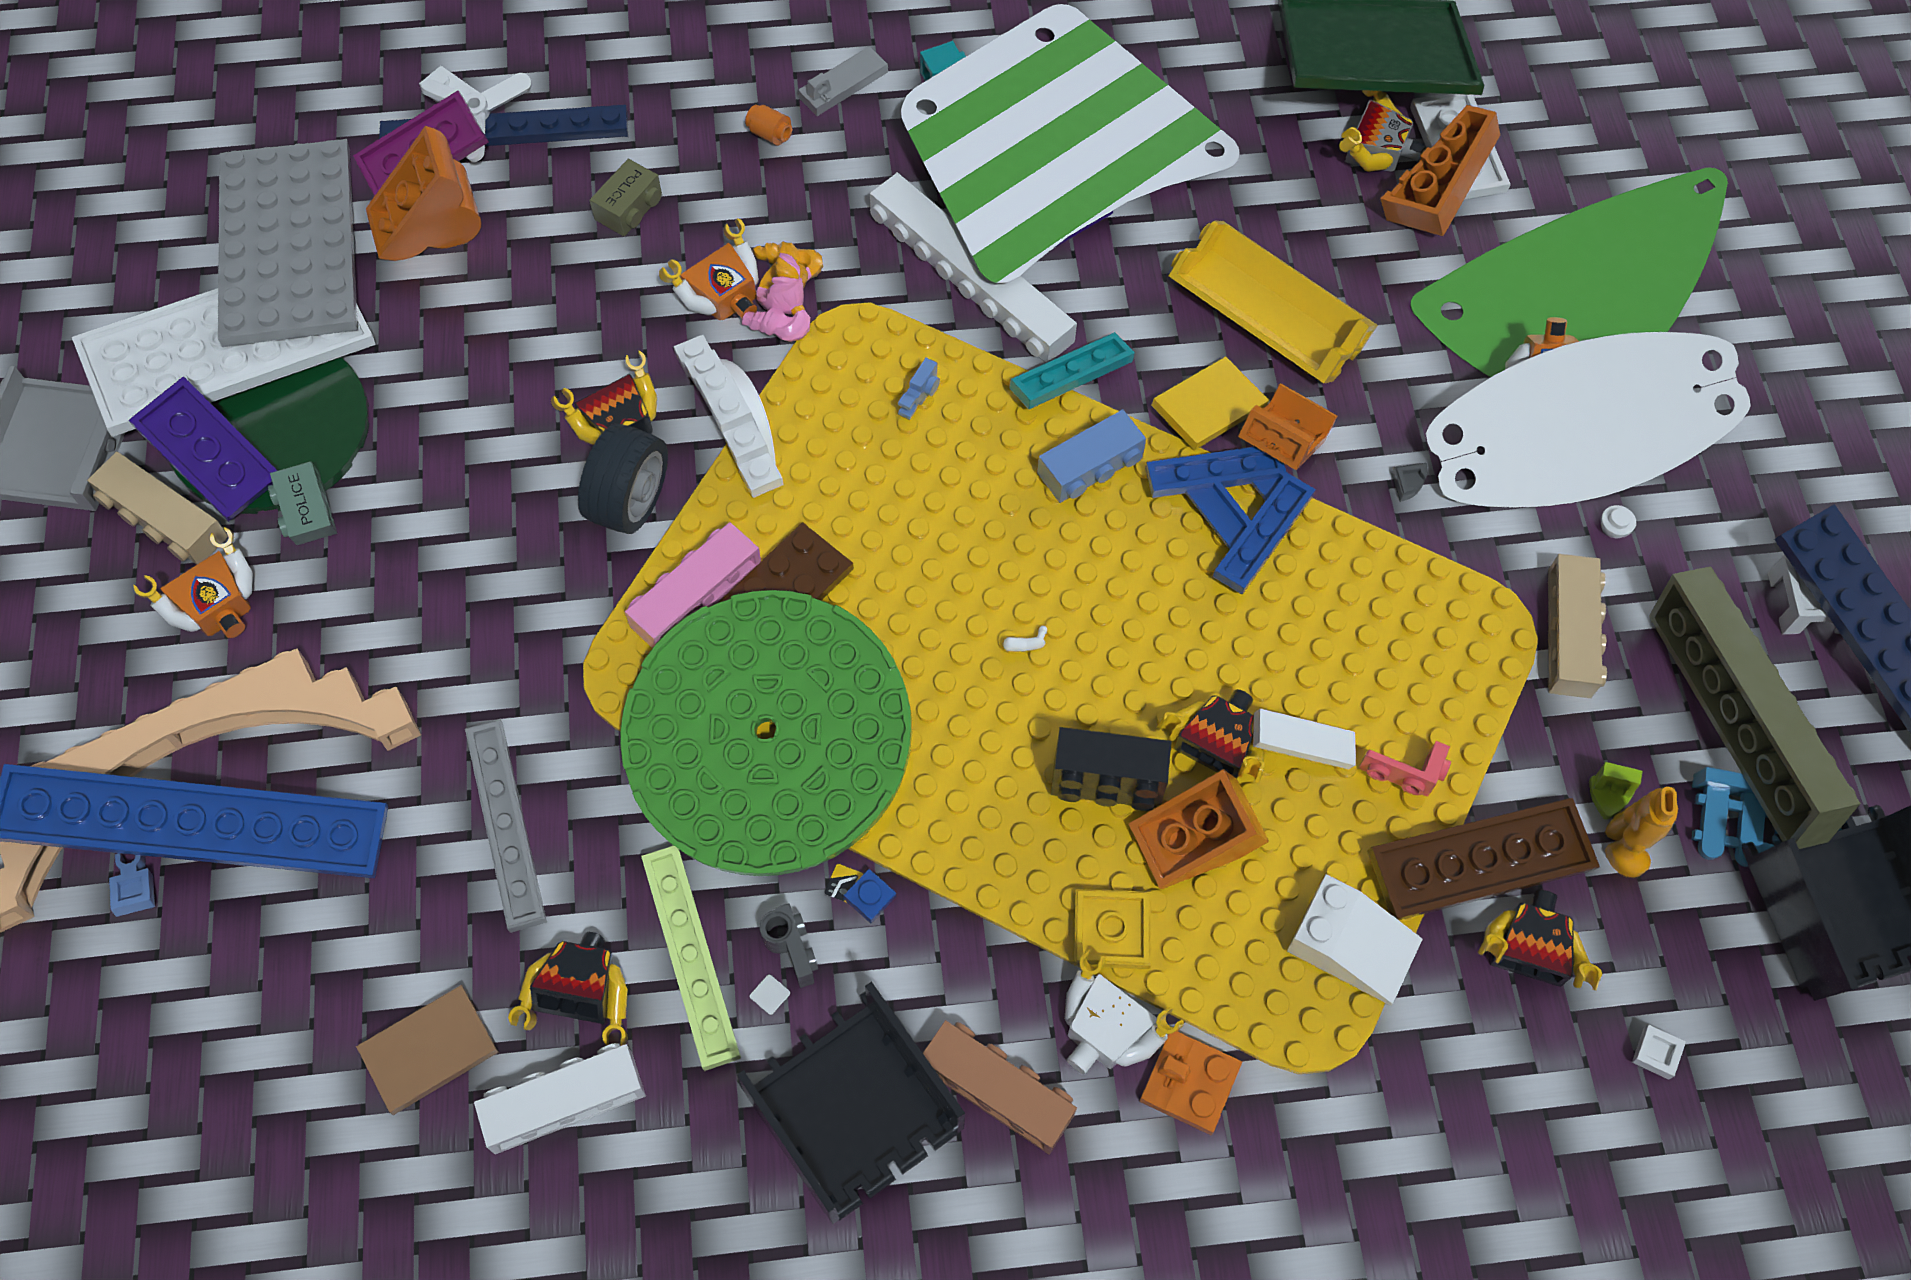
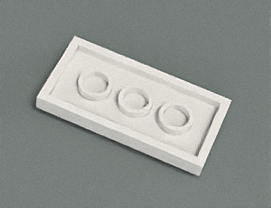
M1439 94L1414 98L1412 100L1410 108L1426 148H1431L1440 139V133L1466 105L1478 107L1473 95ZM1495 146L1465 199L1506 193L1508 191L1510 182Z

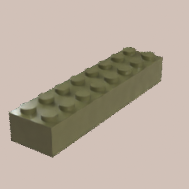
M1712 567L1672 574L1649 615L1650 620L1782 842L1794 838L1799 849L1828 843L1861 804L1856 797L1854 789L1845 780L1836 765L1835 759L1826 750L1817 735L1816 729L1809 723L1799 707L1796 697L1785 685L1777 667L1768 658L1758 637L1751 631L1743 618L1741 610L1736 607L1727 593L1724 583L1717 577Z

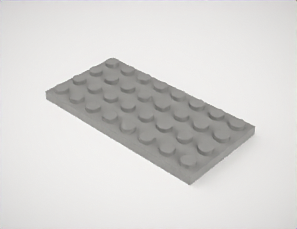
M347 139L220 153L218 340L221 347L358 330L350 147Z

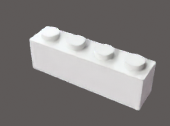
M619 1043L604 1046L597 1051L598 1055L586 1060L573 1058L563 1062L557 1071L546 1075L544 1072L533 1073L524 1077L520 1085L509 1089L505 1086L497 1087L484 1093V1098L475 1101L474 1105L486 1147L494 1154H498L646 1097L633 1054L627 1044L620 1046Z

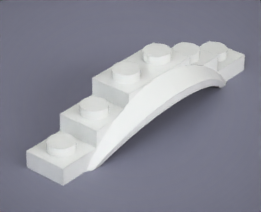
M704 335L673 346L675 355L686 376L692 379L716 420L751 496L754 498L784 485L783 478L776 467L774 445L768 418L761 399L749 377L735 363L720 359L715 350H711Z

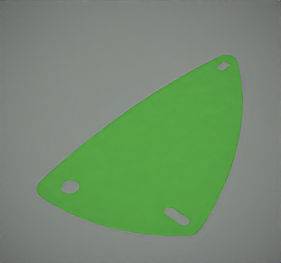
M1703 168L1627 191L1557 218L1484 253L1419 291L1411 300V309L1427 329L1444 345L1489 377H1493L1505 370L1506 361L1518 346L1524 343L1527 335H1544L1546 320L1550 317L1566 319L1565 335L1574 336L1578 341L1628 333L1668 332L1693 292L1710 254L1723 211L1728 184L1727 177L1716 168ZM1707 179L1715 186V188L1703 194L1694 191L1696 184ZM1447 302L1459 304L1463 309L1462 317L1458 320L1445 318L1441 313L1443 304Z

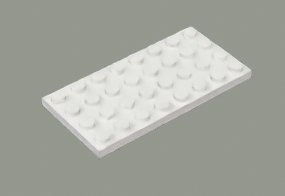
M218 288L72 337L111 437L134 430L135 428L131 425L129 419L183 376L211 403L376 345L373 335L357 305L358 330L221 347L218 340Z

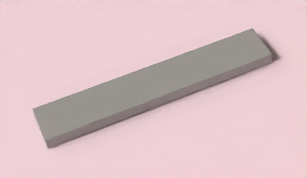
M499 719L466 728L465 732L507 929L512 933L547 923L503 723Z

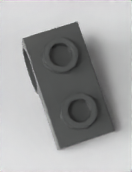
M790 903L776 907L775 910L765 914L760 922V932L764 945L773 953L789 952L800 988L814 984L812 971L818 970V965L812 947L804 949L800 937L807 934L801 913L793 915ZM777 925L787 927L788 932L782 938L775 939L768 935L769 931Z

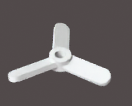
M517 73L482 93L465 94L461 91L459 92L463 95L485 134V120L488 118L490 111L529 91L531 80L525 73ZM426 80L421 84L422 93L438 101L458 91L435 80ZM485 145L466 157L471 162L481 160L484 156Z

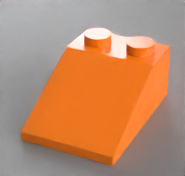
M1224 769L1129 823L1160 889L1167 888L1238 860L1269 842L1237 778Z

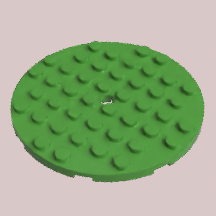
M777 590L753 591L733 595L731 599L717 603L709 608L707 606L700 608L680 621L657 642L641 665L643 668L637 676L633 688L629 689L621 723V754L623 767L635 801L653 827L673 846L694 860L721 871L749 876L783 875L817 866L836 857L859 841L880 820L893 801L907 768L911 751L912 716L908 694L893 657L875 633L857 617L837 605L833 606L827 602L814 599L808 594ZM764 722H772L776 725L774 737L768 739L758 738V727Z

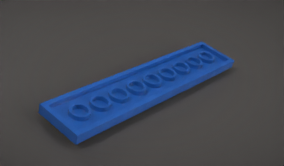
M10 764L3 765L0 777L1 842L375 878L388 812V805L381 802Z

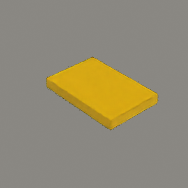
M1225 356L1155 397L1151 406L1195 451L1246 420L1255 405L1265 408L1269 399Z

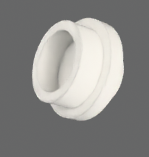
M1610 506L1601 516V528L1611 538L1626 537L1636 527L1634 514L1623 506Z

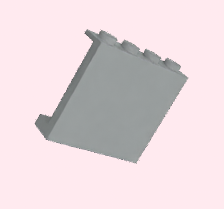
M15 366L9 367L5 378L0 383L1 500L91 511L97 510L99 502L93 497L96 491L87 480L116 451H119L125 433L111 437L91 386L24 378Z

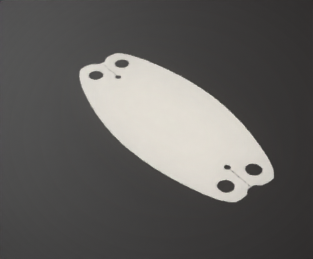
M1676 332L1628 333L1567 344L1513 365L1479 384L1451 403L1435 417L1426 432L1427 443L1431 452L1439 456L1442 465L1438 475L1442 493L1457 502L1478 506H1551L1610 495L1664 474L1720 440L1734 429L1748 413L1751 406L1746 388L1740 385L1737 378H1735V370L1739 364L1736 349L1730 342L1710 335ZM1708 350H1715L1722 357V364L1715 371L1707 370L1702 364V357ZM1696 384L1702 387L1699 393L1693 390ZM1721 394H1727L1734 400V409L1728 415H1721L1715 409V399ZM1454 423L1461 427L1463 438L1460 443L1450 445L1444 441L1442 432L1448 424ZM1479 446H1482L1485 449V452L1482 455H1479L1476 452V449ZM1463 468L1473 471L1476 477L1474 486L1467 490L1459 488L1455 482L1456 473Z

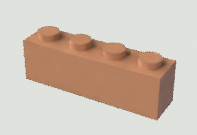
M945 1020L923 1052L944 1084L1050 1155L1075 1116L1077 1107L1072 1104L1073 1098L1057 1087L1050 1090L1039 1082V1075L1030 1068L1021 1065L1018 1069L1006 1061L1008 1057L1006 1053L995 1045L988 1043L985 1047L973 1039L975 1037L974 1032L959 1022L952 1025Z

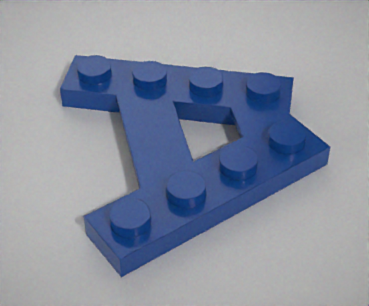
M1257 447L1151 461L1146 463L1145 468L1152 498L1186 493L1225 543L1229 551L1215 569L1213 577L1240 594H1243L1313 498L1316 491L1313 487L1287 473L1284 463ZM1252 484L1262 496L1265 502L1252 520L1245 514L1226 487Z

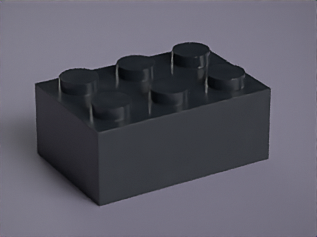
M1060 727L1055 753L1051 795L1058 796L1059 799L1067 802H1077L1080 799L1093 800L1101 806L1111 807L1117 804L1132 805L1133 809L1139 811H1151L1161 805L1168 784L1172 741Z

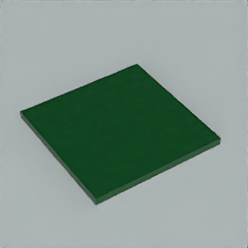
M1278 0L1294 87L1463 95L1483 94L1485 85L1458 7L1453 0Z

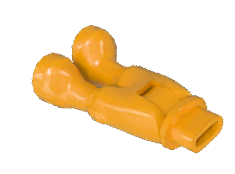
M1664 787L1651 791L1624 811L1616 814L1608 823L1605 830L1606 835L1616 841L1606 846L1605 854L1611 866L1619 874L1635 878L1641 876L1650 868V855L1645 849L1651 848L1669 833L1677 818L1678 805L1675 789Z

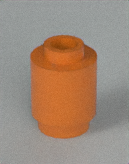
M753 105L746 115L745 124L750 129V132L774 145L786 142L792 134L790 117L766 105Z

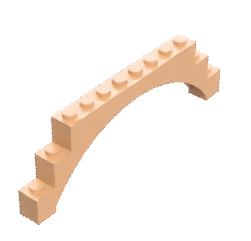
M298 649L279 653L266 663L257 667L246 668L235 677L224 682L213 683L207 686L204 691L188 698L175 700L170 706L153 714L142 715L131 724L117 730H109L89 743L71 747L58 757L47 762L36 763L30 767L133 777L149 765L190 744L242 728L271 724H310L343 729L380 741L387 751L421 736V733L404 697L397 687L380 690L373 694L370 699L365 700L356 680L347 667L341 670L330 671L322 679L316 681L308 662ZM0 841V855L4 864V868L0 869V933L35 917L32 906L47 873L63 849L62 847Z

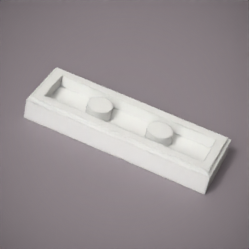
M1264 709L1254 712L1253 747L1344 769L1356 766L1355 732Z

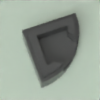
M1427 463L1393 468L1392 476L1400 502L1414 497L1421 490L1428 472Z

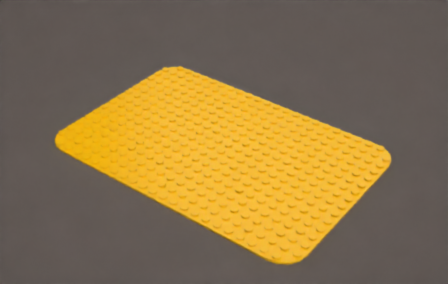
M874 303L840 305L818 315L810 323V331L802 339L796 340L759 395L772 434L776 467L783 478L784 485L753 498L739 473L737 464L726 443L592 641L583 662L584 690L596 714L621 732L623 709L629 689L633 688L636 678L643 668L641 665L644 659L653 649L630 628L625 614L630 603L636 597L644 596L655 586L656 581L663 574L671 573L681 564L685 555L691 551L698 550L707 542L708 537L713 531L722 529L729 522L759 547L761 561L803 522L853 562L854 569L822 601L833 606L837 605L857 617L883 642L902 676L912 716L911 751L901 785L880 820L866 835L848 848L849 850L1073 965L1076 889L1151 892L1150 969L1102 967L1094 976L1102 975L1116 987L1162 1011L1172 1008L1173 1010L1168 1014L1180 1020L1183 1019L1184 1022L1272 1067L1299 1075L1329 1072L1354 1058L1373 1033L1385 1003L1287 952V949L1318 886L1326 874L1361 891L1389 913L1367 851L1373 846L1464 824L1534 664L1538 638L1530 612L1511 589L1506 588L1496 580L1314 498L1307 504L1245 592L1240 594L1213 577L1215 569L1229 551L1225 543L1186 493L1152 498L1145 470L1147 462L1211 452L1202 448L1194 451L1185 440L1129 416L1146 438L1141 460L1131 467L1124 466L1117 470L1107 481L1102 483L1096 482L1087 487L1085 492L1074 499L1068 498L1059 503L1037 474L1039 456L1119 412L1118 410L1073 390L1028 409L1009 388L1012 378L1028 372V370L895 310L878 306ZM928 358L937 362V377L940 378V383L933 396L928 395L922 405L918 404L915 413L909 420L898 414L901 408L898 405V401L909 389V382L924 359ZM1252 484L1226 487L1245 514L1252 520L1265 502L1262 496ZM1045 626L1047 628V633L1043 639L1046 644L1040 649L1016 652L1006 651L1003 647V642L1008 637L1033 638L1037 637L1039 627ZM1236 689L1245 691L1253 698V702L1247 711L1252 715L1257 710L1264 709L1355 732L1356 766L1350 769L1264 749L1265 768L1259 783H1254L1255 778L1250 774H1243L1242 778L1238 777L1237 780L1269 842L1238 860L1164 889L1159 888L1129 826L1130 822L1150 811H1139L1133 809L1132 805L1117 804L1111 807L1101 806L1093 800L1080 799L1077 802H1067L1059 799L1058 796L1051 795L1055 753L1060 727L1172 741L1169 739L1171 735L1169 730L1161 728L1158 731L1156 729L1166 712L1176 713L1198 701L1207 702L1213 695L1228 701ZM772 722L762 723L757 729V737L761 739L773 738L776 725ZM1178 735L1171 742L1168 784L1161 805L1217 773L1175 750ZM1436 741L1450 746L1446 759L1451 761L1448 773L1444 781H1437L1428 797L1410 794L1404 791L1400 785L1388 780L1379 781L1373 779L1366 771L1359 768L1366 752L1372 750L1422 770L1427 754ZM1424 914L1399 921L1416 933Z

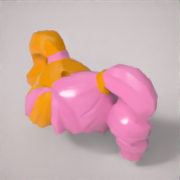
M784 241L779 245L773 242L766 243L764 247L758 245L753 248L756 258L773 264L763 276L756 292L757 301L768 312L757 311L754 313L748 311L742 317V325H747L750 330H758L769 336L775 334L784 341L793 342L800 340L810 331V316L803 306V288L809 279L817 277L823 268L822 255L811 249H797L792 243ZM785 314L793 315V317H787Z

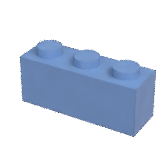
M1122 409L1040 455L1037 474L1059 503L1068 498L1074 499L1083 494L1087 487L1094 483L1107 481L1117 470L1124 466L1131 467L1138 463L1143 457L1146 438Z

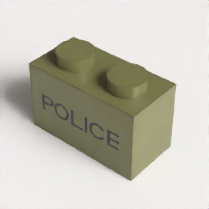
M628 158L589 200L594 220L625 237L632 228L639 225L647 211L651 207L656 206L660 201L662 191L659 176Z

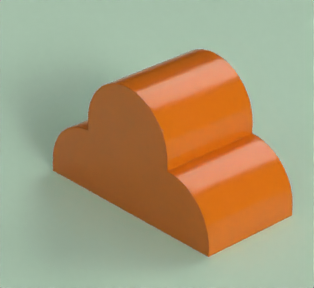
M428 126L423 128L366 207L378 257L384 260L396 261L412 258L423 252L428 246L450 248L465 244L472 240L481 228V219L465 167L453 159L445 135Z

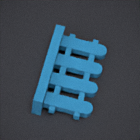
M1705 767L1694 773L1692 788L1704 790L1703 794H1697L1695 804L1702 805L1700 830H1693L1691 840L1698 841L1699 854L1707 860H1713L1723 854L1724 846L1735 848L1736 861L1741 866L1749 867L1742 851V844L1753 842L1758 853L1774 846L1773 844L1763 843L1765 817L1768 818L1742 773ZM1729 795L1740 797V801L1729 799ZM1728 810L1739 812L1736 837L1726 835Z

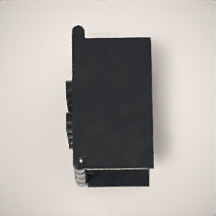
M1911 805L1888 816H1885L1881 806H1871L1868 808L1871 822L1856 826L1852 816H1850L1842 825V830L1837 831L1832 839L1824 844L1799 849L1794 838L1782 842L1778 834L1772 836L1774 846L1758 853L1753 842L1742 844L1743 854L1800 988L1808 987L1814 1001L1875 983L1877 978L1885 980L1911 971Z
M872 981L865 985V991L859 995L861 1002L866 1006L864 1009L847 1021H844L838 1011L831 1014L830 1016L837 1025V1028L814 1044L806 1033L798 1037L805 1050L781 1067L772 1055L766 1061L773 1072L755 1085H753L744 1070L737 1074L738 1080H736L832 1224L842 1220L863 1204L855 1192L861 1187L867 1197L871 1199L896 1180L888 1168L894 1163L902 1175L928 1157L926 1150L921 1145L923 1141L926 1140L931 1148L936 1151L957 1136V1133L964 1129L965 1112Z

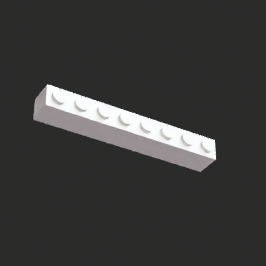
M898 172L870 193V213L874 220L888 227L897 240L908 244L921 260L929 262L936 268V271L943 279L950 280L957 286L965 298H971L977 303L983 313L989 318H994L1011 337L1018 338L1026 345L1028 351L1033 356L1040 357L1044 362L1048 363L1075 342L1077 323L1023 277L1020 276L1008 283H995L985 278L979 271L954 220Z

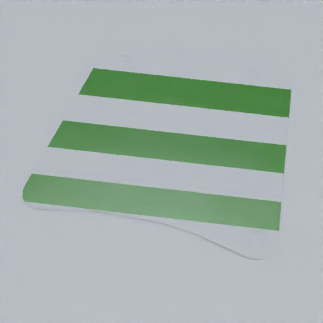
M1063 4L1053 5L1042 10L915 87L906 96L901 109V116L905 127L979 271L985 278L995 283H1008L1020 277L1035 262L1068 236L1123 204L1166 186L1226 170L1238 161L1240 155L1236 142L1077 8ZM1039 28H1048L1054 33L1055 37L1050 42H1043L1037 39L1035 31ZM921 100H931L936 104L937 110L931 115L922 114L917 110V103ZM1209 142H1217L1224 147L1225 152L1220 157H1213L1205 151V145Z

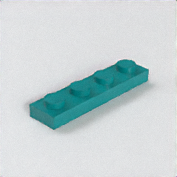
M1114 332L1012 378L1009 388L1028 409H1031L1133 362L1135 352Z

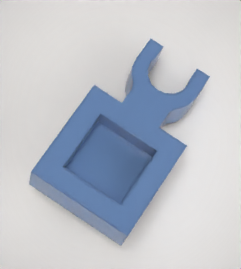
M928 358L924 359L910 380L909 389L898 401V405L901 406L898 411L899 415L910 420L918 404L922 405L928 395H934L940 383V378L937 377V362Z
M121 853L115 854V864L121 871V875L109 878L110 906L114 915L118 917L155 907L153 875L148 868L144 869L146 864L145 856L135 855V859L131 863L126 864V860Z

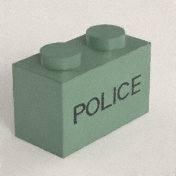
M311 461L270 473L273 485H269L268 490L273 504L280 506L282 517H278V524L284 537L289 536L296 545L338 534L319 471Z

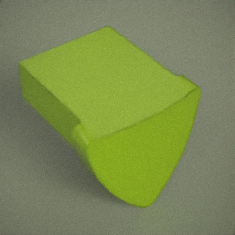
M1605 762L1596 776L1594 775L1590 778V794L1595 807L1603 819L1608 820L1614 817L1630 802L1641 784L1643 771Z

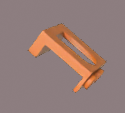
M1280 383L1271 402L1265 408L1255 405L1251 409L1238 437L1297 470L1325 442L1338 416Z

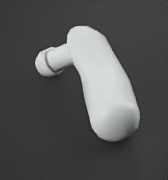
M1045 626L1039 627L1037 637L1033 638L1008 637L1004 640L1003 647L1006 651L1016 652L1040 649L1046 644L1043 639L1047 633V628Z

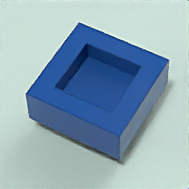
M868 869L844 894L843 899L868 922L872 923L896 897V892Z

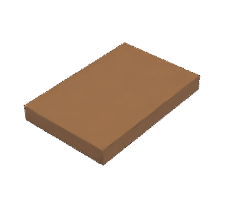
M462 985L356 1046L389 1113L392 1115L397 1114L499 1053Z

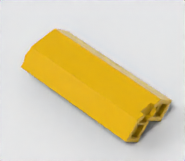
M1224 221L1208 223L1199 235L1201 241L1197 248H1186L1184 251H1180L1171 264L1173 269L1169 274L1170 278L1322 383L1333 382L1341 374V368L1346 360L1351 359L1353 361L1378 326Z

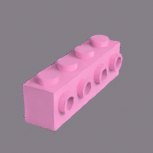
M731 522L722 529H716L710 534L705 544L698 550L691 551L685 555L678 567L671 573L663 574L651 590L644 596L636 597L625 611L630 628L653 648L680 621L702 607L707 606L709 608L718 603L761 562L759 547Z

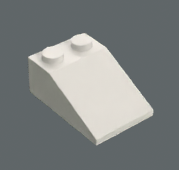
M1326 874L1318 886L1287 952L1391 1006L1421 944L1422 938L1361 891Z

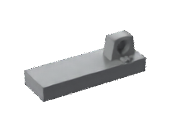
M869 46L824 74L819 73L813 79L808 80L807 85L798 89V97L816 116H819L888 73V64Z

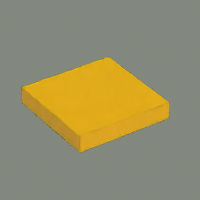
M1076 889L1074 966H1080V958L1087 950L1091 949L1087 956V962L1093 967H1097L1099 961L1104 956L1106 961L1103 967L1150 969L1151 892Z

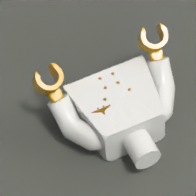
M1091 949L1087 950L1080 958L1079 963L1082 970L1077 971L1067 992L1064 1018L1070 1026L1067 1036L1078 1045L1068 1057L1067 1062L1084 1075L1096 1060L1109 1069H1112L1116 1064L1126 1067L1147 1060L1168 1039L1167 1034L1180 1030L1184 1025L1183 1019L1178 1021L1174 1027H1170L1167 1024L1166 1016L1173 1010L1172 1008L1162 1011L1155 1017L1102 975L1098 974L1094 978L1093 975L1102 969L1106 960L1103 956L1097 967L1089 965L1087 956Z

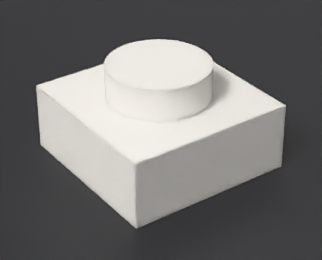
M1647 1025L1643 1028L1632 1063L1669 1080L1675 1076L1686 1041L1651 1025Z

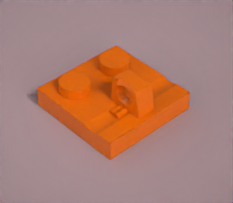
M1178 1031L1168 1034V1039L1163 1045L1139 1102L1212 1135L1242 1061Z

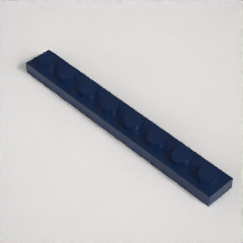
M626 105L491 113L485 120V136L489 141L485 146L628 137ZM411 119L380 121L379 139Z

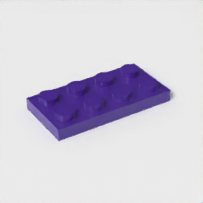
M184 376L129 419L131 425L228 522L266 492L269 485H273L270 473L277 470Z

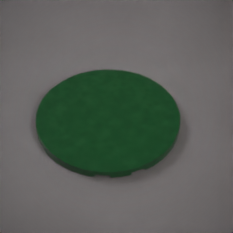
M341 357L211 402L277 471L311 461L319 471L324 491L335 485L352 467L353 459L356 457L359 449L363 448L369 429V403L365 390L354 370ZM171 465V467H172V469L174 470L175 474H176L177 477L180 479V481L185 485V487H186L190 492H192L196 497H198L199 499L203 500L204 502L210 504V503ZM267 490L240 513L257 514L258 511L274 509L281 511L279 505L273 504L269 490Z

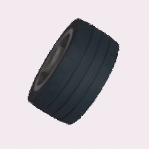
M612 424L606 428L593 445L582 471L578 489V509L582 517L617 532L633 534L638 531L653 511L663 487L668 465V449L665 441L653 434L627 425Z

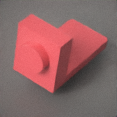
M1436 741L1427 754L1422 770L1372 750L1366 752L1359 768L1366 771L1373 779L1379 781L1388 780L1400 785L1404 791L1410 794L1428 797L1437 781H1444L1448 773L1451 761L1447 760L1446 756L1450 746Z

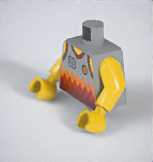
M1362 90L1366 96H1374V99L1369 100L1357 129L1350 127L1341 135L1344 139L1340 141L1339 147L1341 151L1348 152L1345 162L1360 165L1367 172L1379 170L1394 171L1401 156L1418 162L1425 143L1408 138L1413 121L1405 117L1394 106L1386 92Z

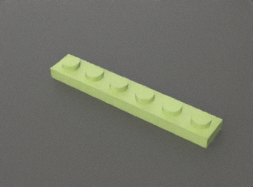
M671 846L643 855L641 857L702 1068L706 1071L741 1059L680 851L677 847Z

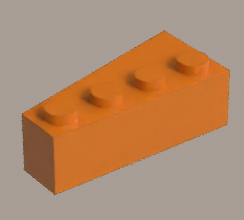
M1466 105L1440 133V139L1431 148L1427 147L1420 155L1421 160L1412 170H1406L1398 179L1399 184L1391 192L1387 191L1380 198L1386 220L1444 236L1500 137L1497 113Z

